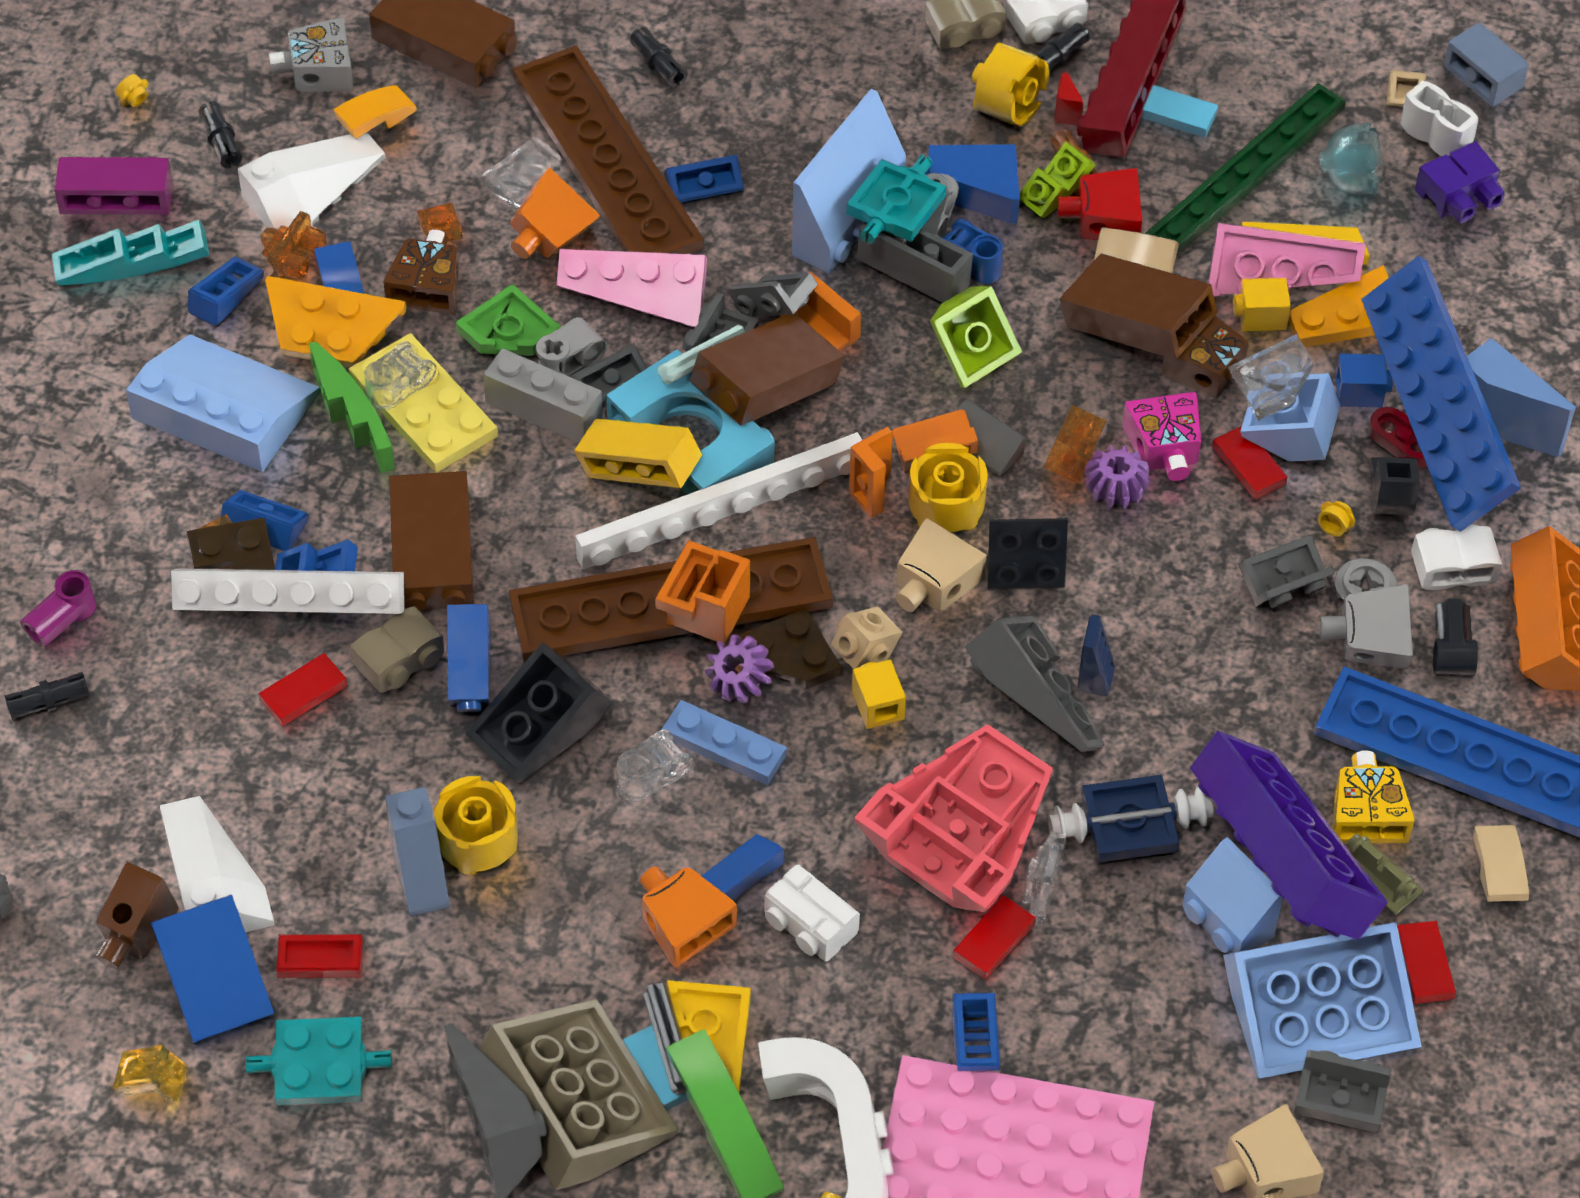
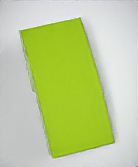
M1065 141L1045 170L1040 168L1035 170L1020 191L1019 198L1040 217L1045 218L1057 209L1058 196H1070L1078 188L1079 178L1090 174L1096 163L1072 144Z

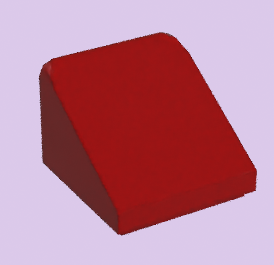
M1063 73L1060 76L1056 96L1054 120H1056L1055 123L1077 126L1078 119L1083 114L1084 103L1070 75Z

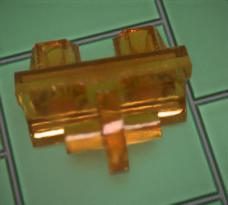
M299 211L288 228L284 225H281L278 229L270 227L266 228L260 235V241L265 247L262 254L268 259L273 268V273L270 276L282 279L289 276L302 280L310 266L309 257L302 255L304 250L314 254V248L324 247L327 244L325 232L311 226L310 214Z
M1071 405L1043 468L1079 483L1107 420Z

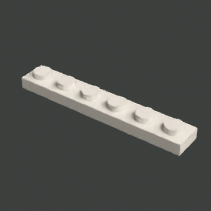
M174 569L171 571L172 610L400 614L404 612L403 572Z

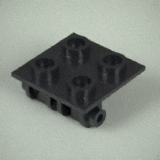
M1068 518L989 519L988 554H986V570H988L987 589L1065 587Z

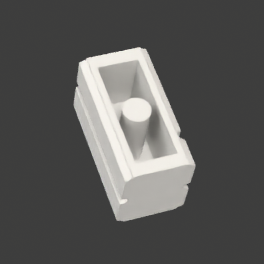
M796 864L784 875L782 880L777 881L766 892L764 912L767 921L776 930L783 931L785 929L792 934L799 948L809 956L816 954L822 960L828 962L859 931L860 913L799 864Z

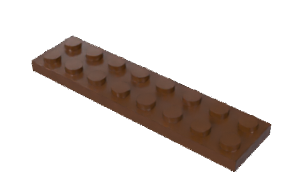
M577 45L512 68L514 81L624 252L690 254L704 248V238Z
M816 537L729 551L732 554L750 560V598L735 625L783 617L804 608L808 612L833 608V597ZM676 561L509 590V600L523 662L529 659L542 642L563 656L692 633L668 624L666 612L656 609L655 599Z

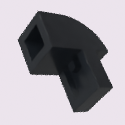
M1372 457L1370 466L1372 513L1413 515L1420 486L1417 459Z

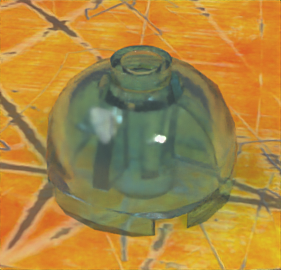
M1371 122L1353 123L1338 129L1328 140L1326 151H1321L1320 154L1322 172L1328 173L1330 182L1338 190L1349 195H1375L1379 189L1381 176L1374 177V171L1377 165H1381V149L1376 128H1370Z

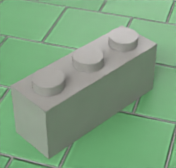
M503 348L483 374L485 402L578 443L595 418L603 419L601 390Z

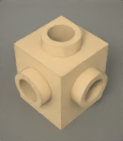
M877 606L859 612H850L842 617L837 625L838 630L831 645L843 657L844 661L854 669L868 662L888 660L903 632Z

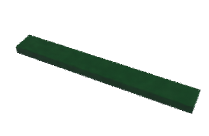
M1317 83L1144 234L1177 241L1179 243L1177 257L1345 109L1346 100L1320 83Z

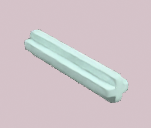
M737 325L660 365L657 373L661 376L662 382L670 384L691 373L698 352L745 333L744 327Z

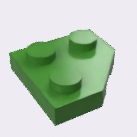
M513 284L455 322L456 332L480 354H499L503 348L517 355L533 356L536 354L538 340L561 328L556 321Z

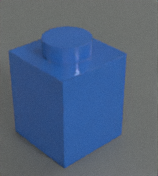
M1339 354L1335 385L1340 407H1383L1386 392H1392L1393 378L1390 371L1386 370L1384 354Z

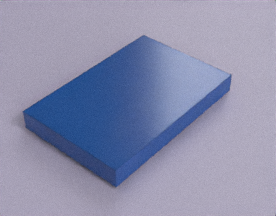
M232 894L151 923L193 1043L274 1014Z

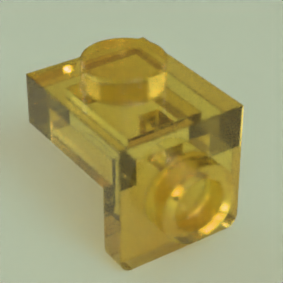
M163 1045L123 1051L112 1089L122 1097L156 1092L169 1103L177 1102L187 1071V1065Z

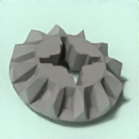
M1360 558L1348 561L1339 568L1335 576L1334 587L1336 588L1337 599L1344 600V597L1348 594L1362 592L1360 585L1364 577L1367 578L1370 590L1397 586V581L1393 572L1386 565L1376 560Z

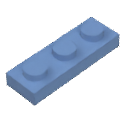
M680 700L662 728L663 739L767 786L787 756L786 746L683 700Z

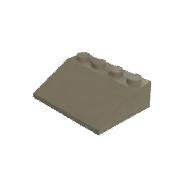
M597 999L492 1024L479 1048L496 1067L526 1094L532 1111L540 1110L546 1128V1135L540 1137L543 1155L538 1161L556 1190L591 1181L672 1138L679 1131Z

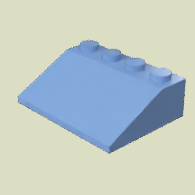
M869 90L793 182L792 256L829 274L838 262L843 263L847 259L851 246L859 238V228L864 224L863 221L846 215L848 201L881 159L897 166L906 167V154L877 91Z
M188 335L147 362L128 386L126 393L132 419L263 473L319 395L320 387L193 335Z
M1396 922L1369 927L1359 940L1342 934L1339 937L1330 934L1223 955L1231 996L1257 1079L1303 1070L1308 1050H1327L1336 1053L1340 1057L1357 1060L1422 1047Z

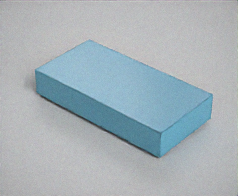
M1153 85L1143 109L1142 118L1206 138L1217 115L1218 105Z
M652 1025L623 1039L666 1110L688 1100L685 1093L677 1095L670 1088Z

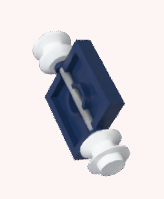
M1162 775L1082 785L1081 795L1086 814L1077 803H1073L1071 812L1063 813L1057 805L1054 808V814L1048 815V826L1051 839H1058L1060 846H1064L1066 838L1072 836L1075 837L1079 844H1082L1087 831H1091L1098 862L1178 852L1180 842L1174 820L1176 819L1184 829H1188L1190 820L1198 819L1202 827H1205L1207 818L1213 817V805L1211 798L1204 794L1198 786L1194 795L1187 796L1183 789H1179L1173 802L1169 803Z

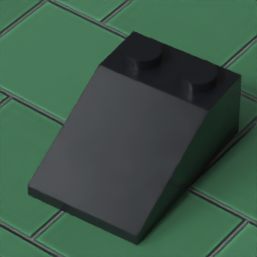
M542 642L465 734L516 782L521 783L585 736L614 702L564 656Z

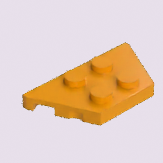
M266 276L265 280L282 354L286 356L311 360L309 343L316 341L342 366L350 368L367 356L368 350L372 346L377 345L386 335L385 330L397 316L402 317L407 310L405 301Z

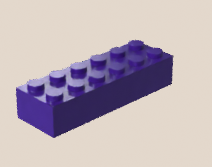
M1217 731L1190 766L1191 771L1199 780V789L1215 802L1218 815L1231 824L1235 830L1234 837L1250 850L1254 856L1252 859L1253 863L1272 880V889L1288 902L1292 908L1290 910L1291 915L1299 923L1310 927L1312 924L1322 927L1335 937H1339L1342 934L1359 940L1387 905L1388 901L1274 752Z

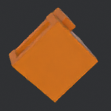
M688 540L655 599L656 609L666 612L667 623L725 643L750 598V560L724 550L718 551Z

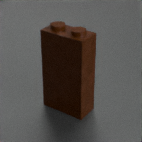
M381 0L369 13L371 39L476 89L486 78H490L494 74L497 65L506 55H511L517 45L515 20L473 0Z
M1102 253L1059 298L1067 327L1176 360L1218 313L1211 284Z
M794 313L782 316L698 352L689 381L742 426L834 385L845 355Z
M467 471L389 476L392 571L404 573V609L415 606L420 612L423 610L447 609V605L474 604Z

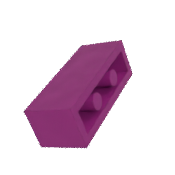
M59 157L54 189L59 214L169 215L173 186L169 158Z

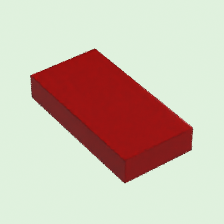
M1242 426L1213 439L1212 448L1251 497L1256 500L1285 486L1288 477L1263 447L1242 437L1240 432Z
M323 653L258 693L262 705L283 727L348 687V683L343 673Z
M1002 895L953 950L952 958L984 980H987L1035 926L1036 917Z
M1437 920L1397 925L1413 1004L1454 1000L1456 990Z
M362 934L279 935L276 965L277 978H361Z

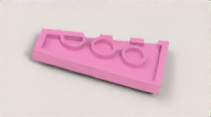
M1217 222L1208 284H1211L1214 296H1220L1223 294H1240L1242 279L1286 278L1288 288L1360 281L1366 244Z
M560 249L557 286L560 289L603 302L607 301L620 305L623 308L647 313L657 318L680 323L695 329L699 323L701 309L704 306L707 257L705 255Z

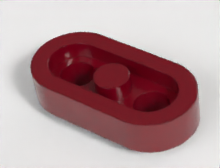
M1382 407L1374 411L1368 427L1370 437L1395 457L1417 459L1418 468L1426 467V461L1408 416L1393 407Z

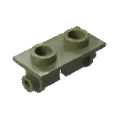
M1355 834L1350 838L1347 843V847L1350 848L1349 851L1386 898L1388 903L1385 907L1394 915L1398 914L1424 892L1415 883V879L1412 876L1406 875L1378 850L1367 836L1361 837L1359 834Z

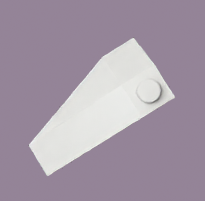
M367 132L357 139L348 134L270 152L238 168L242 198L278 242L281 243L311 228L319 220V214L330 204L334 206L341 200V193L351 184H358L385 158V153Z
M197 796L159 805L184 910L186 911L232 894L245 932L274 926L265 886L201 797Z

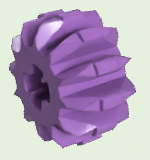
M1110 444L1105 452L1096 450L1092 460H1089L1085 467L1086 492L1093 493L1095 503L1105 500L1108 509L1114 504H1119L1125 510L1129 505V501L1138 504L1140 499H1142V494L1146 493V490L1149 488L1148 462L1141 461L1140 451L1128 453L1126 445L1120 450H1115Z
M731 634L729 646L722 641H717V648L720 652L717 655L713 653L707 654V659L714 665L704 670L705 675L713 679L710 683V688L716 693L721 692L722 698L728 702L736 697L741 703H747L749 692L756 697L762 696L761 689L758 686L760 683H771V678L764 674V672L774 668L773 662L766 659L768 649L763 645H757V641L751 636H746L742 641L738 635ZM740 664L743 670L738 674L735 668Z

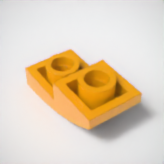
M397 85L361 94L336 107L333 111L336 119L357 139L380 123H383L387 129L391 128L416 112L417 107Z

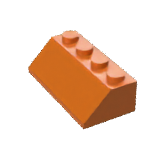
M1547 526L1511 544L1512 561L1510 568L1514 578L1515 593L1513 594V601L1517 612L1518 625L1516 626V634L1520 646L1519 667L1526 678L1533 680L1545 690L1580 691V548L1552 527Z

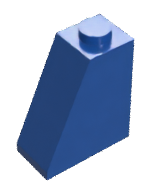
M1016 144L929 145L928 157L931 158L933 164L925 175L931 173L947 174L955 179L959 188L955 206L1010 224L1018 223L1020 198Z
M447 605L448 701L450 706H457L458 712L481 711V706H488L490 704L491 616L488 605Z

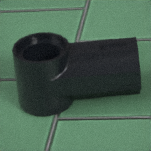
M1447 599L1443 603L1436 604L1434 611L1436 639L1433 647L1434 674L1475 675L1478 663L1477 641L1472 640L1470 605H1466L1461 599Z

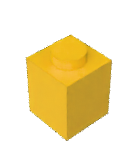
M1242 279L1240 294H1234L1233 313L1235 317H1240L1242 331L1287 330L1291 308L1287 279Z
M891 659L882 662H868L861 667L854 668L852 693L866 729L905 720L906 696Z

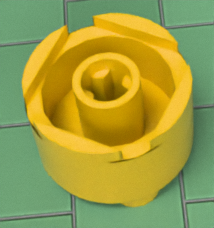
M1001 42L997 43L985 63H978L973 71L972 82L976 84L973 108L976 111L1010 124L1026 125L1035 116L1041 105V102L1036 101L1039 91H1046L1049 81L1048 63L1033 54Z
M939 443L926 448L923 455L918 459L917 457L914 459L910 468L908 503L910 511L917 520L919 527L926 518L949 532L971 530L976 527L985 508L988 477L987 467L979 455L977 459L969 453V448L961 444Z
M466 776L451 782L443 788L439 794V800L436 806H434L433 815L440 852L446 861L457 867L459 872L471 875L477 871L495 868L515 854L518 842L516 804L512 793L505 785L494 780V783L481 780V776Z

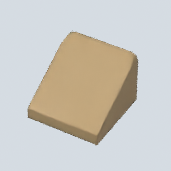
M1390 70L1386 106L1404 108L1406 94L1420 82L1426 81V73Z

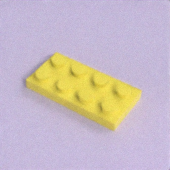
M411 333L349 368V374L362 388L367 398L435 473L498 437V427Z

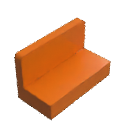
M810 271L808 273L812 274L818 285L809 294L808 302L803 307L797 309L795 314L841 352L860 338L861 313Z
M963 409L897 427L892 431L904 473L910 472L911 464L916 457L918 459L925 453L926 448L935 444L957 443L969 448V453L971 454L978 453V439L974 427H970L966 411Z
M885 427L851 446L849 494L870 518L884 512L885 480L891 476L893 432L889 427Z

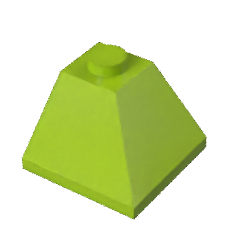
M976 286L965 289L942 303L930 320L961 388L969 386L1022 353L992 286Z

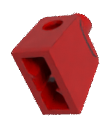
M1137 168L1081 176L1079 178L1077 196H1058V218H1079L1080 236L1089 240L1098 241L1101 228L1141 233L1142 211Z

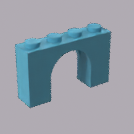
M678 349L606 395L607 418L609 420L657 425L661 421L673 416L691 415L705 419L715 426L720 434L710 445L701 450L702 457L682 488H680L686 495L774 463L775 440L772 434L766 428H760L754 421L740 426L689 381L692 372L670 384L662 382L661 376L657 373L658 367L681 355L682 353Z

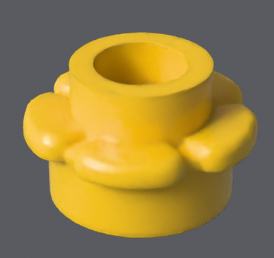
M132 74L119 83L115 94L120 98L119 102L122 106L126 107L130 104L132 107H137L148 97L146 88H148L149 83L146 79L141 80L136 74Z
M1326 501L1322 504L1320 508L1321 513L1318 515V524L1327 534L1339 537L1349 532L1350 528L1355 525L1353 512L1346 503Z

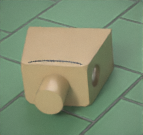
M926 518L898 562L896 583L901 590L895 597L897 603L908 612H913L921 602H924L936 611L945 610L985 578L987 555Z
M1287 1104L1280 1106L1234 1133L1229 1138L1226 1157L1228 1162L1212 1168L1214 1182L1221 1193L1242 1186L1247 1198H1296L1315 1194L1320 1190L1324 1175L1321 1165Z

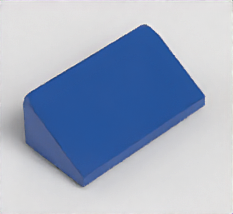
M737 154L670 167L664 171L665 180L680 203L744 191Z
M240 490L223 503L219 525L265 518L270 546L287 551L298 538L308 521L309 514Z
M756 834L704 873L702 877L735 901L784 864V849L779 844Z

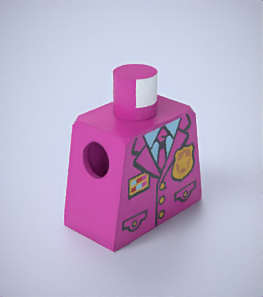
M1196 392L1125 402L1123 429L1135 452L1140 451L1141 461L1148 462L1149 471L1165 468L1168 478L1172 481H1180L1188 477L1190 474L1188 465L1198 462L1201 445Z

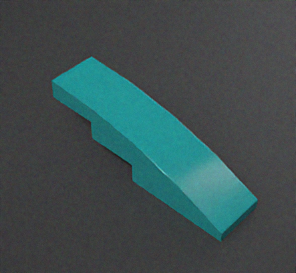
M198 219L167 232L162 229L160 224L124 236L118 228L52 253L56 283L62 286L136 277L173 268L209 256L210 254L205 227Z

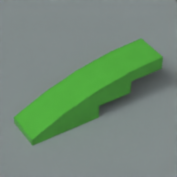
M316 341L309 343L312 369L320 387L330 422L346 420L355 448L371 445L380 473L395 470L391 442L379 415L362 388L346 369Z
M703 1029L666 1047L667 1055L686 1088V1096L706 1130V1138L739 1198H771L783 1192L784 1186L769 1153L706 1030Z

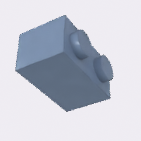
M1478 22L1448 41L1443 66L1494 107L1524 87L1529 63L1519 53H1516L1501 41L1495 33L1489 31Z

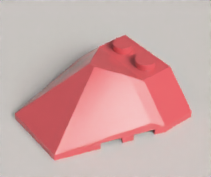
M987 724L945 749V754L927 765L922 763L913 768L912 774L897 783L892 784L890 782L880 788L854 817V822L888 863L953 908L986 912L1011 883L1052 776L1053 768Z

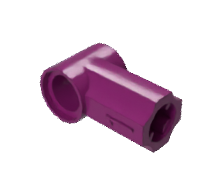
M70 570L59 575L55 581V590L20 620L22 629L40 647L42 645L47 646L73 621L85 620L95 612L97 606L90 580L85 573L79 570Z

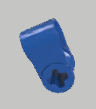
M957 219L952 224L951 231L941 238L973 253L971 277L975 281L984 284L996 282L1002 276L1003 244L1001 240L977 228L968 220Z

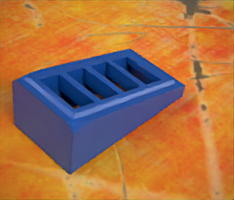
M234 256L188 290L189 313L213 326H217L264 277V270ZM233 274L242 277V279L233 276Z
M995 993L953 994L951 1009L957 1071H1000ZM985 1017L986 1021H963V1018ZM964 1030H987V1033H964ZM965 1042H988V1045L965 1046ZM966 1054H989L990 1058H966Z

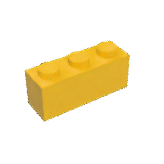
M596 418L574 450L588 478L682 488L702 457V453L689 428Z

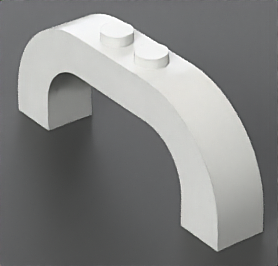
M780 1038L758 1042L763 1080L770 1100L795 1095H814L827 1100L837 1109L848 1177V1189L845 1198H889L886 1176L893 1174V1166L889 1149H881L880 1138L887 1137L883 1111L875 1112L867 1083L856 1064L840 1050L817 1040L808 1038Z

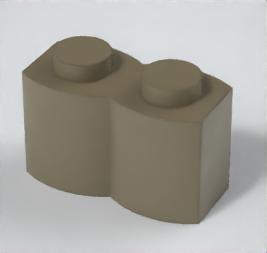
M927 0L924 8V20L939 48L949 49L961 47L972 39L995 37L1005 30L1006 12L999 0Z
M415 606L404 609V612L391 617L383 626L374 628L359 637L350 646L352 663L380 693L397 689L407 682L413 672L424 668H431L438 663L444 653L443 635Z

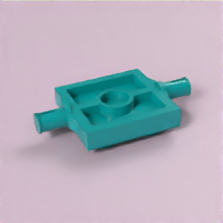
M920 155L910 168L897 166L881 159L851 197L846 206V215L868 223L864 230L860 232V238L864 242L868 239L867 244H872L881 231H887L910 242L913 241L946 197L947 186L933 181L925 175L933 164L930 157L927 156L925 158V155Z
M361 1017L276 1020V1042L272 1049V1054L262 1056L246 1055V1074L272 1072L275 1081L276 1106L362 1102V1081L367 1068H392V1050L366 1051L362 1041Z

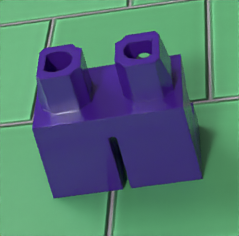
M1477 141L1450 152L1449 156L1446 154L1421 165L1415 185V191L1423 200L1430 197L1434 201L1437 213L1441 218L1451 214L1460 224L1470 220L1476 214V202L1481 201L1487 209L1492 210L1503 203L1505 191L1497 182L1500 169Z

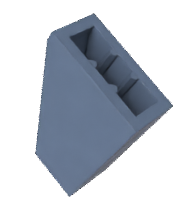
M426 787L385 796L392 850L409 916L449 908L450 902L437 829Z

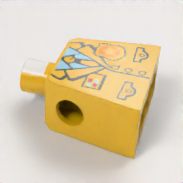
M1372 751L1356 752L1352 755V767H1343L1339 771L1335 789L1332 829L1344 844H1347L1355 834H1359L1361 837L1367 836L1371 843H1409L1415 821L1399 770L1393 766H1377L1376 755Z

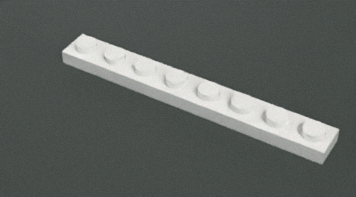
M858 432L575 535L577 560L583 570L594 565H603L613 558L630 552H639L654 543L665 539H674L684 532L700 526L712 525L717 520L736 513H745L755 506L771 500H780L788 494L806 487L812 488L836 476L850 474L851 446L862 441Z

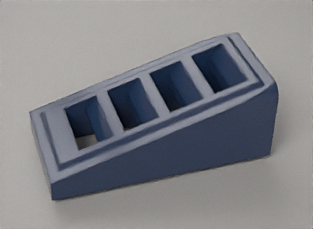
M1092 614L1089 617L1082 646L1077 688H1079L1080 692L1107 696L1110 692L1115 665L1099 615Z

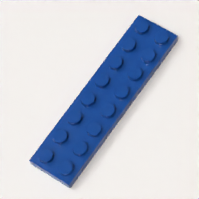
M1418 255L1361 300L1382 353L1385 355L1387 366L1451 527L1461 532L1519 491L1521 486L1428 261Z
M1343 666L1315 726V736L1357 752L1372 751L1375 753L1377 760L1580 838V756Z

